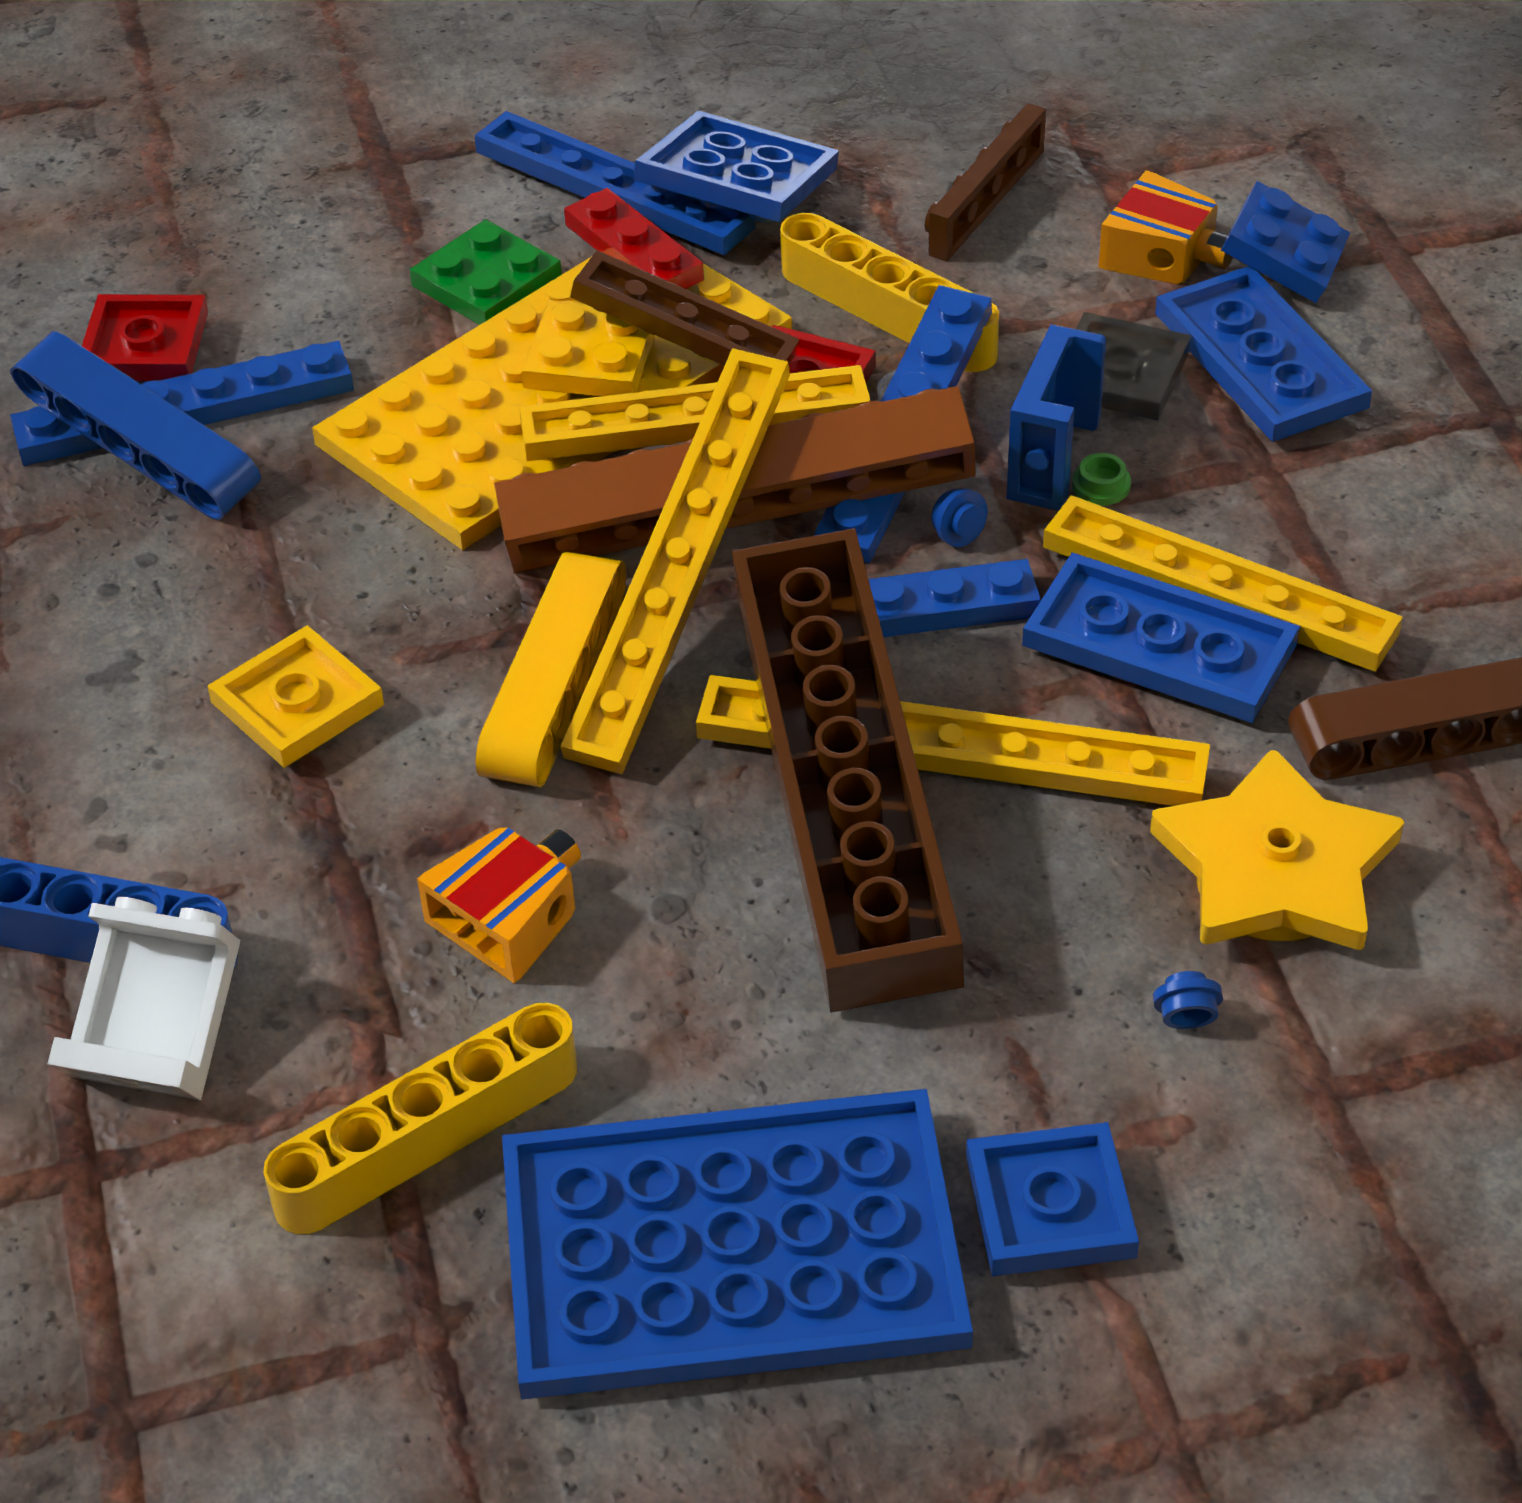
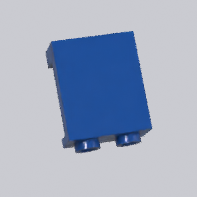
M1050 324L1010 409L1006 499L1057 511L1067 501L1069 497L1073 427L1094 431L1097 429L1101 419L1106 352L1105 336Z

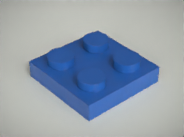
M1256 181L1221 251L1317 303L1327 288L1351 232L1340 227L1331 217L1324 214H1316L1293 201L1286 192L1278 188H1270Z
M1108 1122L967 1139L966 1158L992 1277L1137 1258L1139 1239Z

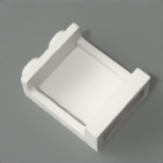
M117 897L115 906L92 903L88 917L99 924V932L71 1040L54 1037L47 1064L73 1078L201 1100L241 940L220 925L222 917L204 910L181 908L179 917L157 914V906L134 898Z

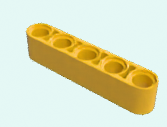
M798 213L787 217L781 223V263L784 278L907 343H910L939 285L971 292L822 216L813 213ZM993 303L992 314L986 326L983 327L982 335L964 370L966 372L985 371L993 367L997 362L999 310Z
M571 552L562 553L482 728L475 759L478 776L540 788L544 786L621 607L627 579L624 561Z
M534 1003L526 1006L277 1146L266 1158L263 1170L277 1223L286 1231L294 1234H311L322 1230L564 1090L573 1082L577 1074L573 1024L568 1012L560 1006L551 1003Z

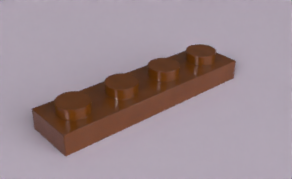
M1027 103L1013 120H1008L1004 124L1001 133L988 147L985 146L981 149L976 161L964 174L961 173L956 177L951 189L939 202L935 201L930 206L924 225L925 231L929 233L928 256L947 262L1044 152L1046 108Z
M598 250L573 281L570 298L724 366L732 348L788 361L789 365L795 357L800 341L796 337Z

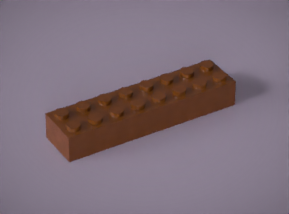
M856 529L733 550L732 556L739 606L830 1013L963 988V942Z

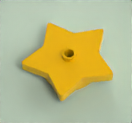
M1270 750L1229 796L1153 810L1150 832L1197 877V886L1200 893V941L1203 944H1213L1245 935L1271 941H1294L1313 936L1352 949L1361 950L1365 947L1368 931L1362 880L1399 844L1404 821L1397 816L1323 799L1279 752Z

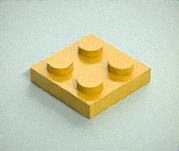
M548 301L522 368L523 388L594 396L634 393L637 391L655 335L649 334L609 314L599 312L586 304H579L573 301Z
M308 625L207 685L211 703L283 768L384 706L382 688Z

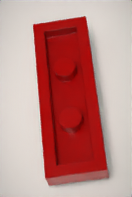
M605 188L599 192L592 193L586 198L564 208L565 225L595 250L684 289L704 280L702 261L610 189Z

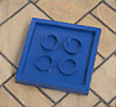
M698 110L635 160L633 180L651 185L654 191L661 194H683L697 198L702 205L709 208H731L748 213V217L757 222H780L837 169L839 150Z

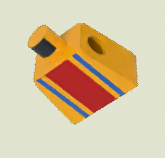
M1146 170L1101 224L1098 268L1176 285L1185 283L1201 261L1226 269L1233 257L1221 251L1228 235L1215 231L1218 205L1214 199Z
M497 828L417 878L424 922L515 984L524 976L573 916L575 900L572 873L569 869L581 859V851L574 839L559 829L554 830L539 844L534 845L510 828Z

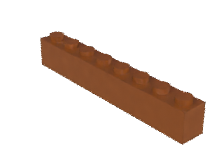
M959 386L940 390L927 389L912 396L883 402L869 401L854 408L826 414L812 413L801 419L769 425L726 529L832 507L847 499L861 501L975 477V444ZM693 439L686 443L653 450L639 449L628 455L596 462L582 461L570 467L538 474L524 473L513 479L495 482L494 486L503 536L513 572L517 573L555 565L564 552L598 556L646 546Z

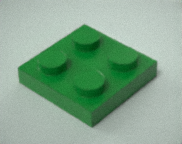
M487 219L409 269L412 287L478 325L562 275L561 260Z

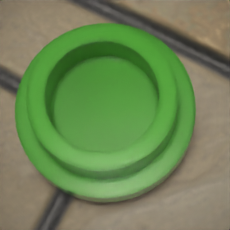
M1095 453L1085 457L1075 470L1072 488L1079 498L1100 506H1107L1118 503L1127 497L1131 488V477L1126 470L1125 463L1119 457L1108 453Z

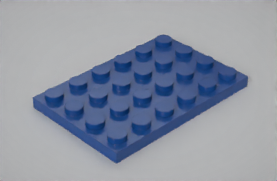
M927 1089L502 1135L518 1384L521 1400L972 1348L973 1329Z

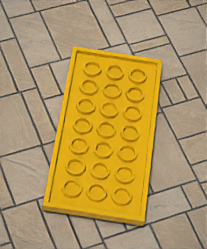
M590 258L312 427L315 445L462 551L501 526L494 486L495 482L513 479L524 473L538 474L567 468L582 461L596 462L611 454L612 452H600L559 459L527 461L519 406L601 397L523 388L522 368L547 302L573 301L584 304L570 298L574 279ZM704 263V280L686 289L768 326L777 325L792 329V317ZM655 335L636 392L716 383L720 378L724 365L701 357L688 349Z

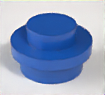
M968 488L951 489L943 493L935 502L931 514L932 525L937 531L939 538L953 547H963L973 542L980 535L986 524L988 515L987 503L981 494Z
M1184 971L1172 974L1166 978L1165 984L1158 987L1153 993L1154 1008L1162 1013L1164 1024L1176 1029L1198 1028L1214 1022L1218 1018L1217 1006L1223 1001L1221 985L1214 980L1206 979L1203 973L1197 971Z

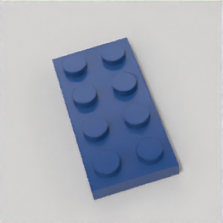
M1250 266L1157 296L1155 314L1272 442L1370 408L1372 390L1277 291Z
M1072 552L1023 627L1022 646L1254 723L1298 643L1300 626Z

